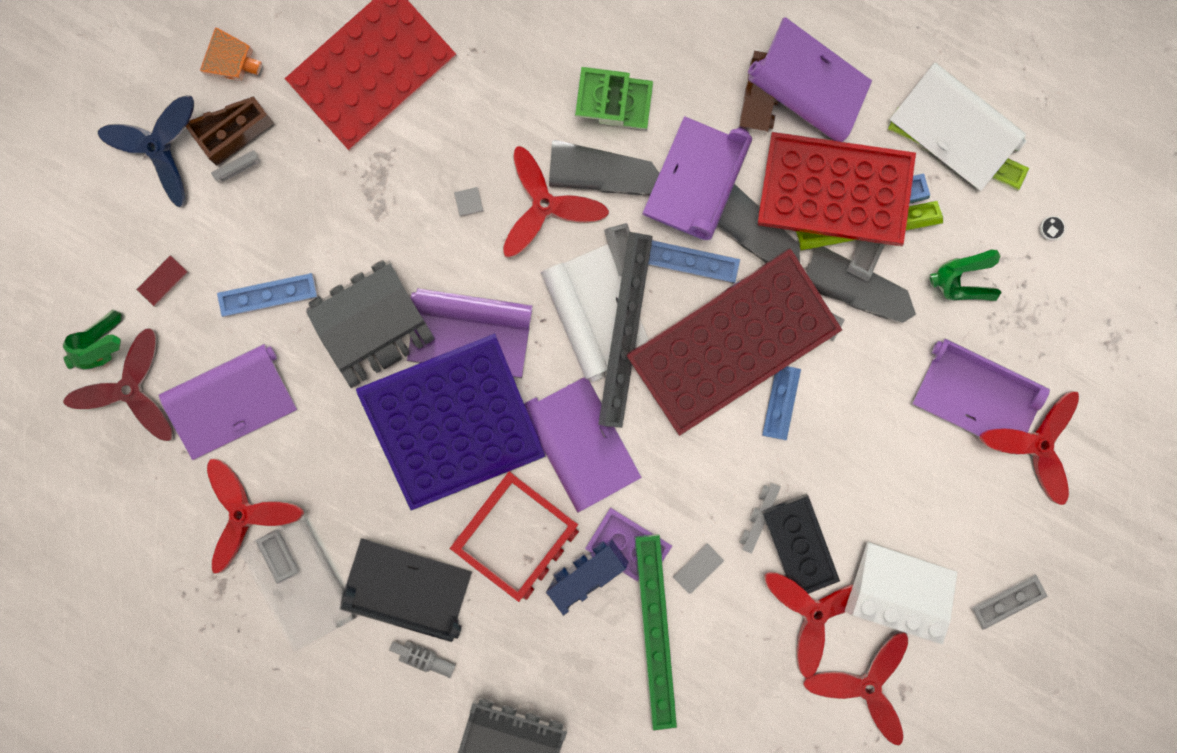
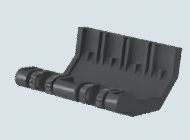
M381 260L371 266L372 270L366 274L360 272L350 278L351 283L344 287L342 284L337 285L329 291L330 295L323 299L321 296L313 299L308 303L309 307L306 308V313L318 337L350 388L360 384L352 366L362 381L368 379L365 370L359 364L362 360L367 358L373 371L379 373L381 369L373 354H375L383 369L403 359L393 342L397 343L405 357L410 355L409 349L401 339L405 335L410 334L414 345L418 349L422 348L423 344L415 332L416 329L426 345L435 340L432 332L400 281L390 260L387 262Z
M479 698V701L474 700L458 753H560L563 741L566 738L567 728L563 727L564 723L556 720H550L549 723L541 721L539 715L526 712L525 716L516 713L517 709L503 705L502 708L493 706L492 701Z

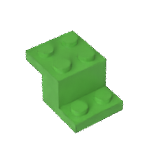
M581 67L575 117L599 119V124L647 130L653 81L629 78L630 73Z

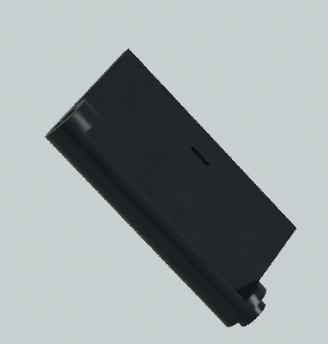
M361 538L341 598L339 610L452 642L454 638L458 639L462 625L458 624V615L472 571Z

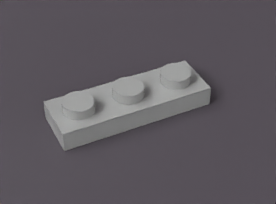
M771 482L769 486L764 485L759 499H762L759 509L754 508L749 521L753 522L750 530H745L739 543L743 544L742 550L752 554L765 525L762 511L773 506L781 486Z

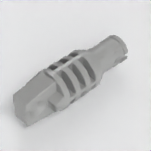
M393 641L389 651L400 655L398 661L424 672L431 670L449 679L456 664L436 657L435 652L409 641H406L405 646Z

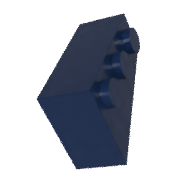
M612 539L607 543L604 541L599 542L592 548V553L587 556L585 554L578 556L572 562L574 565L568 569L562 567L553 574L554 578L546 593L563 616L569 612L568 609L571 605L579 600L583 602L588 598L587 595L598 587L602 588L626 570L629 562Z

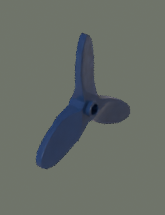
M185 95L170 103L157 119L152 133L140 127L127 124H108L98 130L99 138L107 145L129 153H145L149 156L155 166L162 187L171 202L177 207L184 206L185 191L170 148L171 142L183 132L194 110L192 96Z

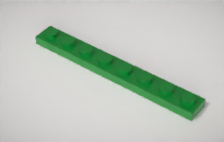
M660 535L636 536L634 540L651 728L653 731L677 728Z

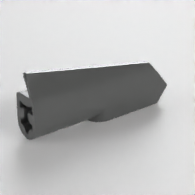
M558 140L552 141L549 186L593 189L603 193L644 195L651 194L660 174L652 161Z
M734 184L717 227L739 241L738 243L765 263L789 248L800 262L799 243L784 229L758 226L760 207Z
M824 246L814 249L806 273L819 294L848 303V306L901 323L916 315L908 290L874 272L867 282L846 271L851 260Z

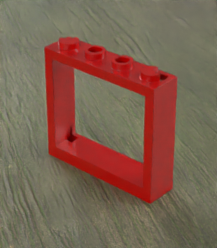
M509 471L449 549L516 601L520 602L522 598L527 600L535 590L532 587L533 583L537 579L542 581L550 569L547 568V565L553 559L556 562L565 551L561 547L566 540L571 543L579 533L576 527L579 524ZM512 483L568 526L519 591L463 549L464 545Z

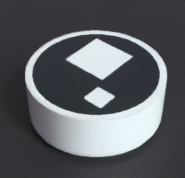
M1049 216L1041 222L1039 230L1042 237L1046 240H1057L1065 232V223L1060 217Z

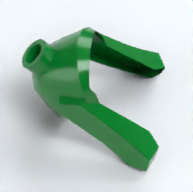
M990 249L973 256L949 260L942 264L936 273L929 274L932 288L939 287L945 298L950 301H997L1002 293L998 288L961 286L960 278L963 272L994 267L999 263L1001 255L998 250Z
M112 309L85 331L70 334L65 338L63 349L67 355L63 359L69 370L75 367L81 370H90L112 360L111 353L120 350L121 339L114 334L101 337L121 322L120 311Z

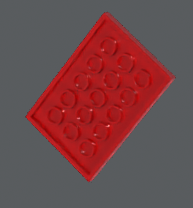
M372 0L284 79L350 151L452 61L457 54L408 0Z
M772 132L757 225L903 247L916 152Z

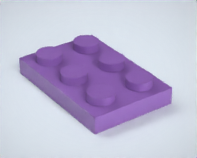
M610 507L585 549L592 553V548L601 541L607 543L612 539L629 562L623 573L638 582L634 537L654 534ZM660 538L663 562L672 545Z

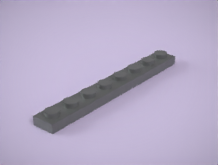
M629 232L598 425L623 427L632 363L626 355L634 350L636 345L653 238L651 235Z

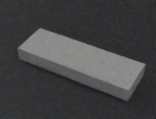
M1033 575L971 607V610L981 629L984 630L1048 596L1037 575Z

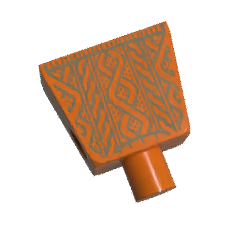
M215 27L200 71L207 76L242 81L245 72L258 75L262 62L251 58L253 49L249 45Z

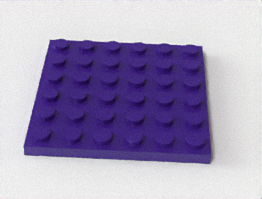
M495 333L356 388L360 402L411 511L546 457Z

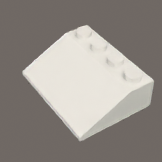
M867 542L845 612L943 645L951 619L957 572Z

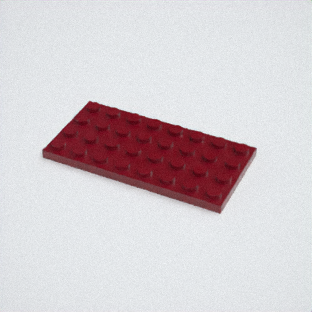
M789 248L644 342L626 356L680 436L841 332L842 328L797 257Z

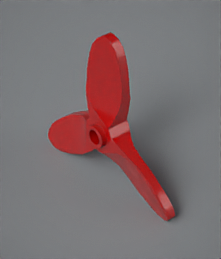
M521 146L515 148L513 160L516 173L522 187L532 201V206L518 219L510 230L503 246L504 257L511 258L521 253L536 237L544 220L550 216L577 223L597 222L608 216V208L596 200L581 196H553L550 194L542 171L530 152ZM545 203L548 207H542L540 204Z
M1070 391L1062 396L1049 411L1035 433L1030 434L1020 430L998 428L986 430L980 435L981 442L993 450L1010 454H1031L1036 475L1044 492L1052 502L1059 505H1065L1068 501L1069 487L1063 464L1054 451V443L1070 422L1079 402V393Z
M219 459L209 460L207 474L210 484L219 502L229 512V520L217 542L212 558V571L216 574L225 571L241 546L249 526L253 524L261 526L291 524L299 521L303 517L304 511L297 505L285 502H261L253 505L248 503L244 488L231 468Z
M768 572L764 575V581L770 592L781 603L801 614L804 618L798 635L797 666L805 678H810L816 673L822 659L825 645L824 624L829 618L845 613L853 585L835 591L820 600H813L802 587L791 579L776 572Z
M899 632L881 647L873 659L867 674L858 676L846 672L815 673L812 677L804 680V687L813 694L828 698L848 699L862 697L866 700L871 717L883 736L892 744L901 745L904 737L901 722L892 703L882 691V685L894 673L903 659L908 647L907 633ZM868 685L873 686L871 689L866 688Z

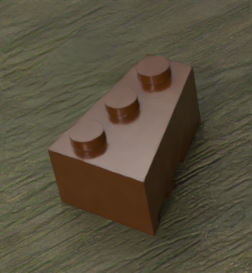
M754 50L750 66L755 61L759 62L765 59L767 53ZM748 77L738 128L766 135L768 130L774 127L776 115L772 114L773 105H778V100L749 81Z
M253 96L227 105L221 110L212 113L209 111L204 113L203 116L189 120L186 128L208 159L217 166L274 124V122Z

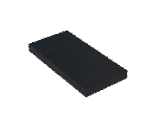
M807 493L762 511L787 578L802 587L808 594L840 582Z

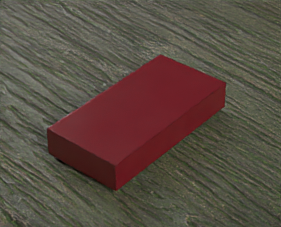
M170 255L136 290L156 307L189 272Z

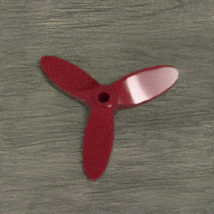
M144 329L133 341L124 361L122 379L118 383H99L76 389L64 398L63 403L72 409H95L120 401L126 402L137 420L146 430L159 440L171 441L173 432L170 423L161 409L142 392L141 387L150 371L155 356L157 338L153 329ZM128 386L131 388V392L129 394L126 393V388Z

